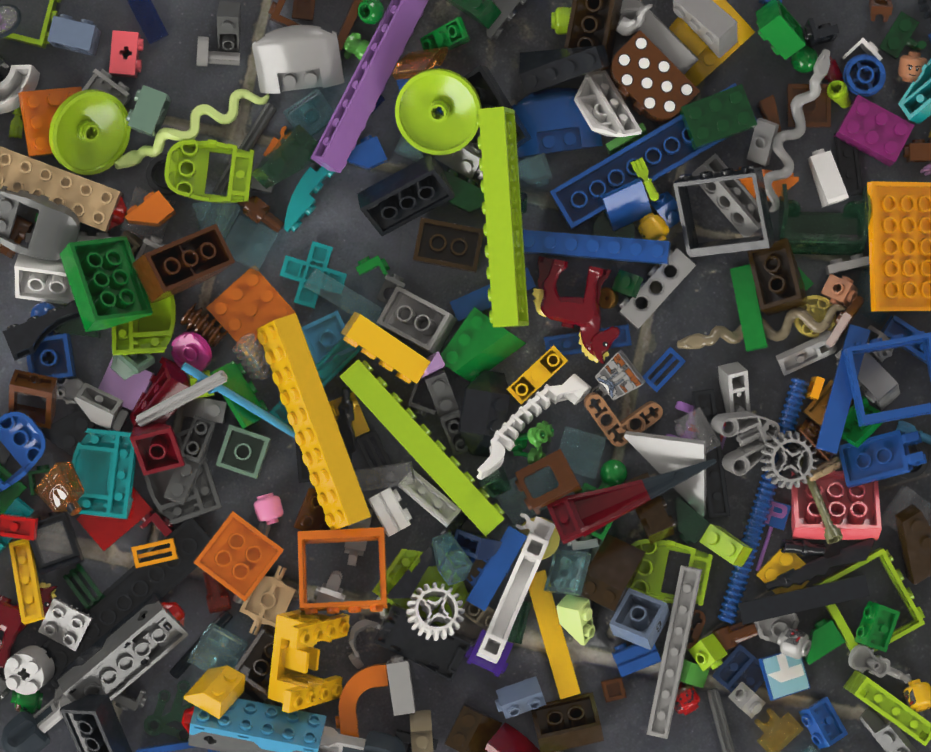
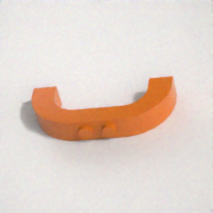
M386 663L373 664L362 668L344 686L339 700V716H335L336 729H340L341 734L359 738L358 698L370 688L389 685Z

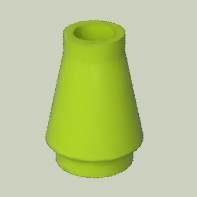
M840 80L832 81L827 87L828 97L841 108L849 107L851 99L846 83Z

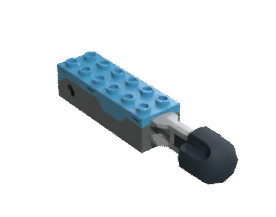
M240 698L233 703L220 719L195 705L185 709L182 717V725L189 733L188 745L220 752H406L401 740L391 734L371 731L366 739L339 734L334 728L325 726L327 717L325 715L300 710L286 713L282 711L280 706Z

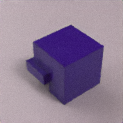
M482 629L474 646H470L464 656L468 658V664L473 663L498 677L500 673L503 674L508 666L506 660L514 644L509 641L506 642L496 664L477 656V652L486 634V631Z

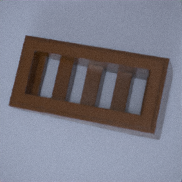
M771 95L759 101L756 106L763 119L779 124L778 132H781L775 97Z

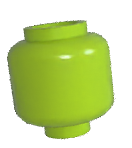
M557 7L555 12L551 13V29H554L556 34L567 35L572 7Z

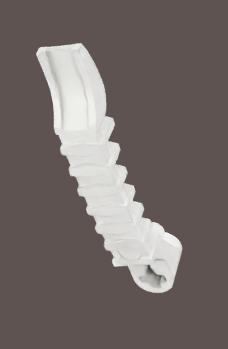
M573 374L563 385L549 386L546 384L541 392L538 391L534 398H529L527 404L523 407L521 406L515 415L512 414L510 420L507 423L504 422L502 428L495 432L494 437L490 440V456L478 468L479 474L477 478L482 480L502 466L505 449L508 451L513 449L515 446L514 441L518 438L519 432L525 428V423L529 424L533 420V415L538 417L542 412V408L546 411L551 404L550 401L556 404L557 402L569 400L574 405H577L589 394L592 387L576 374Z

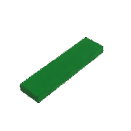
M748 264L731 268L730 272L746 351L767 348L768 344L751 266Z

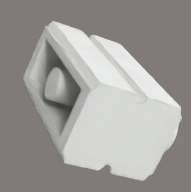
M391 487L368 499L388 537L411 525L409 520L413 519L407 507L404 509L401 507L399 501L402 498L397 489L392 490Z

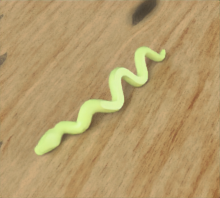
M237 89L230 95L228 112L226 114L220 113L208 104L197 105L190 114L189 130L181 131L167 127L159 129L155 135L153 146L143 145L138 150L127 152L114 163L116 169L130 168L140 164L146 156L151 158L160 156L168 139L175 141L195 139L199 134L200 118L202 115H208L220 124H230L238 116L240 99H247L254 104L264 105L268 102L270 95L266 94L264 97H259L247 89Z

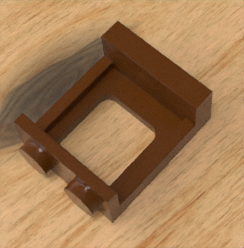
M561 449L515 472L517 488L520 493L522 491L525 492L527 498L524 501L529 511L533 509L537 515L541 513L539 509L571 492L578 494L583 491ZM545 467H551L559 483L558 487L538 498H533L525 478Z

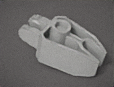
M341 571L331 572L327 583L323 582L321 587L317 586L313 597L317 599L316 603L344 602L346 595L342 594L344 589L340 588L341 579H343ZM318 611V613L324 614V615H327V616H334V615H335V614H327V611Z

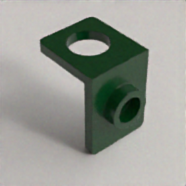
M48 464L36 466L37 470L29 471L31 496L37 495L35 474L60 471V467L50 468Z

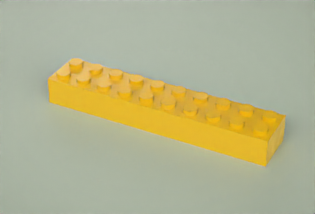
M296 313L273 320L257 328L258 340L264 348L266 362L271 367L273 381L278 386L280 392V400L285 405L288 413V422L292 425L295 432V441L301 448L302 459L308 467L310 481L315 486L318 494L317 500L325 513L326 524L330 527V530H336L371 517Z

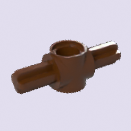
M257 196L249 197V202H237V204L243 207L242 213L255 223L260 224L263 222L276 233L283 228L284 222L269 212L270 206Z

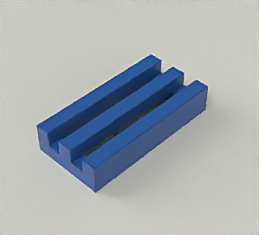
M669 347L642 377L655 392H658L686 361L673 348ZM671 353L673 355L672 358L649 380L647 377ZM678 359L679 363L656 386L654 382Z

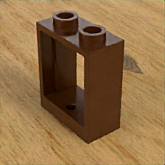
M15 369L9 384L8 413H24L38 426L50 429L56 414L57 378ZM18 392L46 398V409L17 404Z

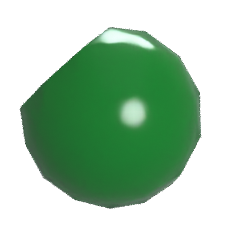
M380 0L361 1L358 6L359 18L364 23L372 25L382 20L384 16L382 2Z

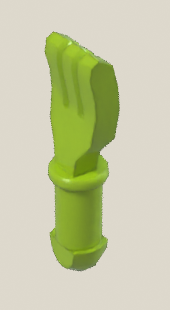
M19 107L12 113L15 116L10 123L9 137L22 139L23 122L21 120V107Z
M643 157L630 162L637 177L643 180L642 183L649 194V198L652 201H657L659 193L656 191L652 179L648 177L649 170Z

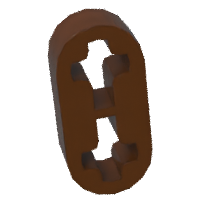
M694 609L693 616L699 613L701 622H696L694 628L691 627L690 630H693L691 633L693 642H688L687 649L692 648L698 642L706 621L704 613L699 609Z

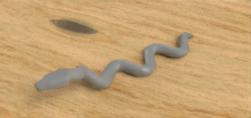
M824 49L813 66L814 74L809 80L810 90L796 95L790 103L795 128L778 132L773 138V151L781 159L784 167L780 170L770 171L763 177L766 195L772 203L769 209L770 212L778 210L780 206V201L773 190L772 182L786 179L794 171V162L784 149L783 143L787 140H795L802 137L806 131L803 105L816 100L820 96L822 90L820 83L827 75L830 67V51L828 49Z

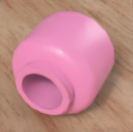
M273 492L258 496L257 501L253 504L257 520L259 522L266 521V525L279 522L278 518L284 514L281 499L279 496L274 495Z

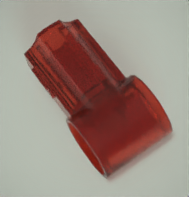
M203 572L207 590L206 600L210 614L232 609L230 596L226 588L209 574Z

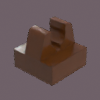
M869 0L868 6L871 21H875L877 14H882L883 22H887L893 10L891 0Z

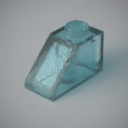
M545 153L518 161L519 180L531 186L536 184L537 188L549 184L548 180L552 179V174Z

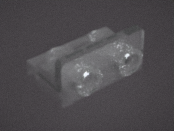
M700 407L674 420L676 423L674 428L680 437L706 441V453L721 445Z

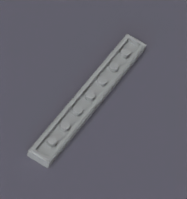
M684 565L680 567L646 735L664 739L669 737L703 569Z

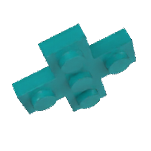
M312 241L307 261L285 256L279 276L300 282L294 303L315 309L321 289L342 294L348 274L327 268L333 247Z

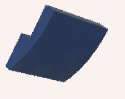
M741 644L735 648L712 675L731 693L741 682L745 683L753 692H756L765 682L759 660Z

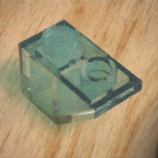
M451 532L432 538L437 570L448 586L466 580L473 563Z

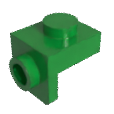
M378 255L372 259L368 256L358 261L359 266L355 267L360 276L378 266L384 276H386V274L388 275L387 270L390 269L385 258L380 260Z

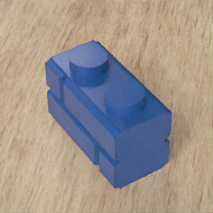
M624 642L614 647L615 651L611 652L621 677L661 662L655 644L652 650H649L634 643L627 645Z

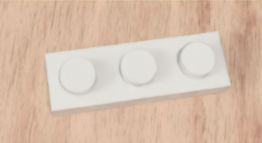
M414 469L398 485L400 489L446 528L461 512L459 507Z

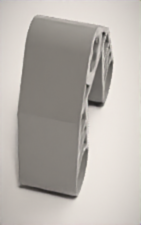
M749 411L717 414L711 421V428L716 433L725 437L737 435L736 440L739 442L740 447L727 453L722 460L723 468L737 476L746 474L761 458L766 456L761 453L762 450H768L765 443L772 444L771 437L775 436L777 438L780 432V426L777 422Z

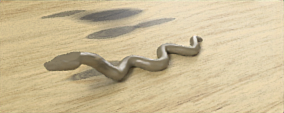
M833 304L821 322H816L809 312L801 307L792 308L786 313L782 327L778 331L774 330L762 318L766 337L776 342L786 339L796 318L801 319L814 333H822L830 327L836 312L844 311L845 308L840 304ZM741 324L733 332L725 326H715L709 335L700 333L689 335L678 340L677 347L679 349H701L704 346L714 345L719 338H722L729 344L740 343L743 339Z

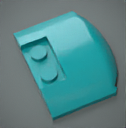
M87 428L85 431L87 435L76 446L70 468L71 498H74L78 507L75 510L77 514L128 519L133 502L132 489L137 457L130 440L131 433Z

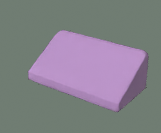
M438 351L426 358L430 361V364L420 379L445 366Z

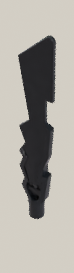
M344 387L342 388L341 403L338 406L339 416L336 421L352 463V453L356 451L355 432L352 426V421L355 419L353 402L350 398V388Z
M461 513L454 522H451L447 528L439 533V539L430 544L419 556L420 562L411 572L408 569L387 594L388 599L410 598L427 567L437 566L439 556L445 555L446 550L453 546L456 529H461L468 519L464 513Z
M870 538L839 550L841 554L828 559L821 557L805 564L800 569L794 570L793 568L777 576L775 580L765 583L767 591L779 587L789 588L793 584L802 585L807 580L812 581L815 576H825L829 568L866 561L874 544V539Z

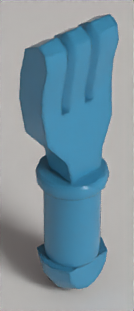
M899 421L896 430L900 429L905 434L918 431L914 425L905 421ZM920 431L922 441L931 445V436Z

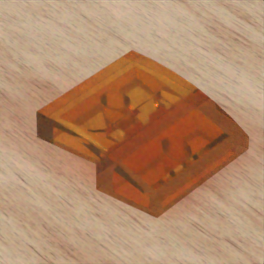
M447 47L412 51L397 63L392 76L395 80L412 78L422 71L433 69L434 66H440L449 49Z

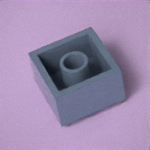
M60 14V17L53 16L47 40L53 47L96 56L101 31L96 27L97 25L93 24V21L81 19L78 22L72 19V16Z
M628 588L609 625L613 635L652 650L670 616V612L666 602Z

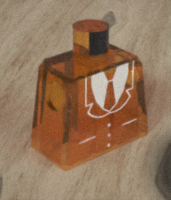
M71 462L55 463L34 491L52 511H68L71 516L77 515L82 510L77 502L84 494L82 483Z

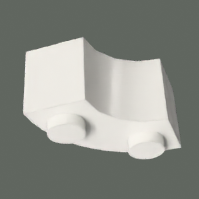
M11 65L9 74L0 82V114L11 112L20 107L18 93L35 91L40 72L33 65Z

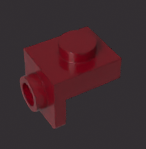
M150 511L141 519L143 522L140 525L141 529H145L153 522L165 537L174 531L172 528L174 525L169 522L170 520L166 516L162 517L159 512L153 514Z

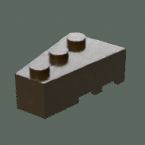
M646 472L642 475H639L633 479L624 482V484L649 478L650 476L648 472ZM657 496L635 508L650 544L674 535L673 528L676 525L672 516H668L665 510L667 505L663 496Z
M911 504L897 513L895 520L903 551L902 557L905 561L906 578L916 585L931 576V527L921 510L914 504Z

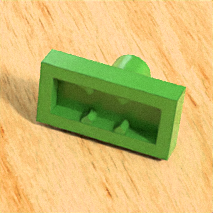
M639 124L642 130L641 134L617 137L605 144L609 155L615 154L647 135V129L644 124Z

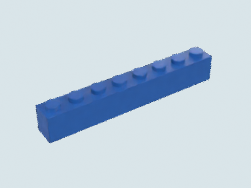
M523 230L524 253L669 265L671 244L669 241Z

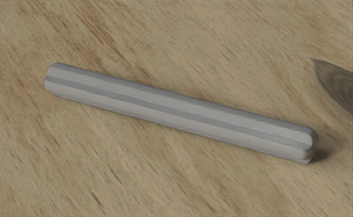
M220 370L136 416V423L143 427L227 382V374L224 370Z

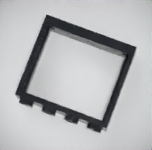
M748 165L736 171H733V168H726L720 170V173L704 171L698 176H692L691 173L680 175V178L673 183L688 258L766 249L775 243L761 167L754 168L753 165ZM752 177L763 235L698 243L687 186Z

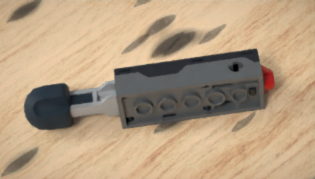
M155 593L149 596L55 676L59 687L55 690L54 698L34 715L30 712L21 711L7 723L1 737L4 751L40 752L50 743V736L47 731L63 718L60 711L61 707L89 694L108 695L112 701L189 635L184 627L185 612L177 602H163Z

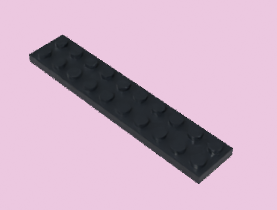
M194 518L183 522L165 538H174L179 559L136 568L134 565L103 592L105 596L91 609L87 610L84 608L82 610L83 613L90 614L93 620L87 627L76 652L51 638L41 646V648L47 651L46 654L54 662L55 671L49 682L55 689L59 687L55 677L58 673L149 596L155 593L162 599L198 567L193 562L211 538ZM170 543L156 546L151 551L169 548ZM172 551L144 557L139 563L172 556Z

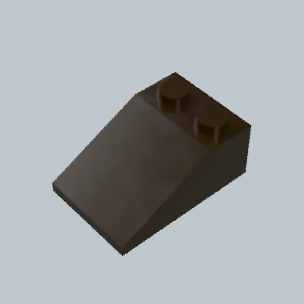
M788 238L775 241L770 248L747 251L761 311L769 316L809 304L805 286Z
M607 534L587 568L576 593L612 611H616L628 588L631 587L646 552Z
M270 625L263 626L234 668L246 675L244 692L260 703H264L268 697L275 628Z

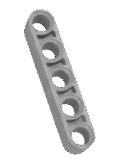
M623 0L620 13L622 14L624 8H640L646 5L641 0ZM648 9L645 13L646 21L638 28V31L641 30L685 74L699 59Z

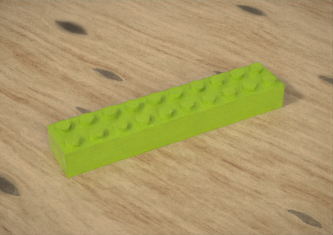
M507 107L479 109V114L476 115V124L480 128L478 147L481 149L482 158L479 159V168L483 171V180H481L480 186L485 199L482 202V211L484 215L486 214V223H484L483 231L484 235L487 236L488 244L485 245V255L489 259L486 275L487 279L490 280L488 299L492 304L489 319L493 323V327L529 326L515 110Z
M358 359L339 377L476 527L487 536L505 519L502 516L505 513L497 503L492 505L489 502L488 498L490 495L482 487L478 489L473 484L476 480L468 471L463 473L458 468L461 465L453 455L449 458L444 451L447 448L438 439L434 442L429 436L432 432L423 423L420 426L415 421L417 418L415 413L409 407L405 410L401 406L403 400L395 392L390 394L386 389L389 385L381 376L376 378L371 373L374 369L366 360L361 362Z

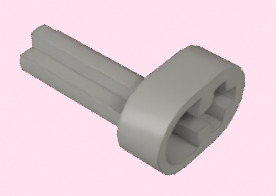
M198 36L196 66L207 67L208 64L239 66L240 53L209 51V37Z

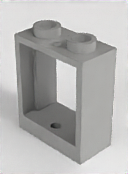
M401 655L391 656L386 666L393 714L397 716L415 713L416 704L409 659Z

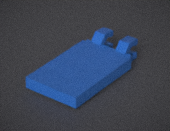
M899 429L869 437L858 448L850 443L839 445L838 450L846 486L851 488L909 473L913 466L927 463L926 455L923 454V451L912 454L909 452L908 445L922 443L921 434L918 431L905 434V432L902 433Z

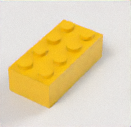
M357 312L353 313L340 332L345 336L343 338L345 342L355 348L360 346L362 348L361 353L373 360L378 358L380 366L390 372L394 369L397 371L395 376L408 384L411 381L417 384L430 364L429 360Z

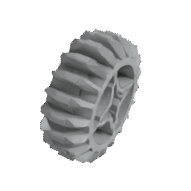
M786 431L785 435L783 432H779L778 439L772 436V444L765 443L768 450L761 451L762 454L766 455L765 458L760 459V462L766 463L761 468L762 471H768L765 477L767 479L772 478L771 483L774 485L778 483L779 488H784L785 485L787 489H792L793 485L799 488L801 485L800 481L803 484H807L806 476L814 477L810 470L817 469L813 462H817L818 458L812 456L817 450L810 449L812 444L806 442L807 438L804 435L800 437L799 432H795L793 435L791 431ZM793 442L796 445H798L799 448L797 450L793 449L792 451H789L788 449L784 448L783 445L786 443ZM777 452L779 455V459L775 464L774 459ZM788 456L792 457L791 464L786 463ZM802 457H804L803 465L801 468L799 461ZM789 469L795 475L785 478L779 472Z

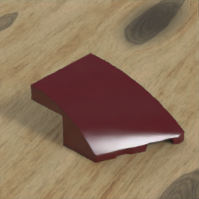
M506 722L485 747V750L488 752H540L528 738Z

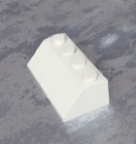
M18 254L14 266L15 298L64 305L75 300L61 259L49 261Z

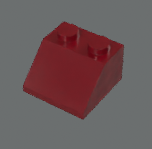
M152 422L143 427H133L130 440L144 476L185 466L171 425Z

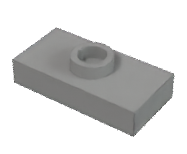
M758 118L747 159L767 166L770 163L773 151L772 142L778 132L779 124Z

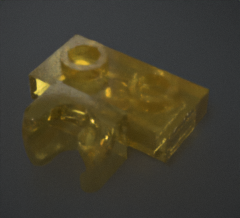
M767 708L766 712L770 716L769 721L766 723L761 722L759 719L754 721L765 733L757 742L766 752H780L804 728L789 712L780 719L771 708Z

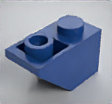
M372 135L362 138L360 140L361 143L356 145L347 159L348 163L367 170L388 162L378 137H372Z

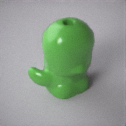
M352 32L343 46L345 59H349L351 54H354L358 60H361L370 42L366 39L361 40L362 36L360 33Z

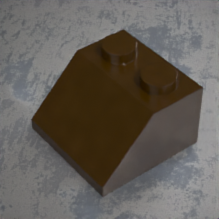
M464 703L445 740V745L459 752H488L485 750V747L499 730L502 722Z

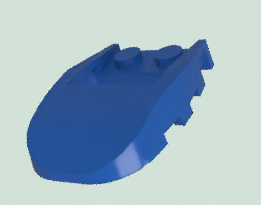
M10 412L0 417V441L22 466L5 482L0 478V492L22 479L43 456L46 450V439L42 430L28 415L21 412Z

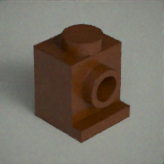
M924 139L912 140V143L904 145L903 157L907 159V163L931 162V139L927 143H925Z

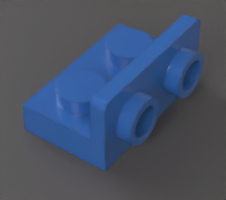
M823 697L808 708L799 711L802 723L807 727L813 743L819 749L830 747L848 735L828 697Z

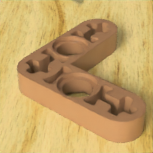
M589 393L584 398L585 408L609 442L616 447H621L628 443L624 438L626 431L642 433L663 415L662 407L655 401H649L619 422L605 400L598 393ZM592 398L598 400L597 404L603 410L598 412L594 406L589 407L591 405L590 400ZM650 407H653L654 409L657 408L655 410L656 415L653 416L649 414ZM641 413L644 416H646L645 418L648 420L646 423L645 420L640 416ZM605 414L611 415L612 418L608 425H602L600 422L601 417ZM634 418L641 421L638 429L630 428V422ZM613 427L621 434L622 439L620 441L617 439L613 440L615 435L610 430Z

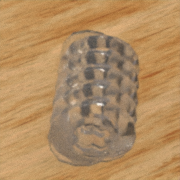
M249 333L241 337L232 350L234 353H238L237 359L242 360L241 365L246 366L245 371L250 373L249 378L252 380L257 378L264 380L272 376L273 373L270 365L266 362L263 347L258 339L255 338V334Z

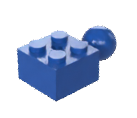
M48 302L38 303L33 307L30 316H43L55 307ZM52 331L41 342L35 353L26 356L28 372L57 379L76 377L70 334L54 335ZM49 353L55 356L52 363L46 361V357L50 355Z

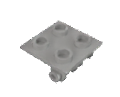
M53 598L38 632L76 652L93 618L90 617V614L78 611L79 608L74 609L73 605L69 606L62 599L57 600Z

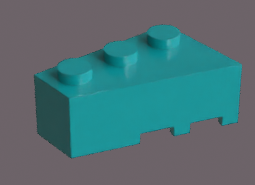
M931 58L927 64H924L921 69L922 72L916 81L912 82L898 103L907 118L917 124L922 123L931 115Z

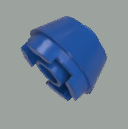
M860 54L847 62L843 71V79L850 92L862 97H868L882 89L886 80V71L881 61L869 54Z

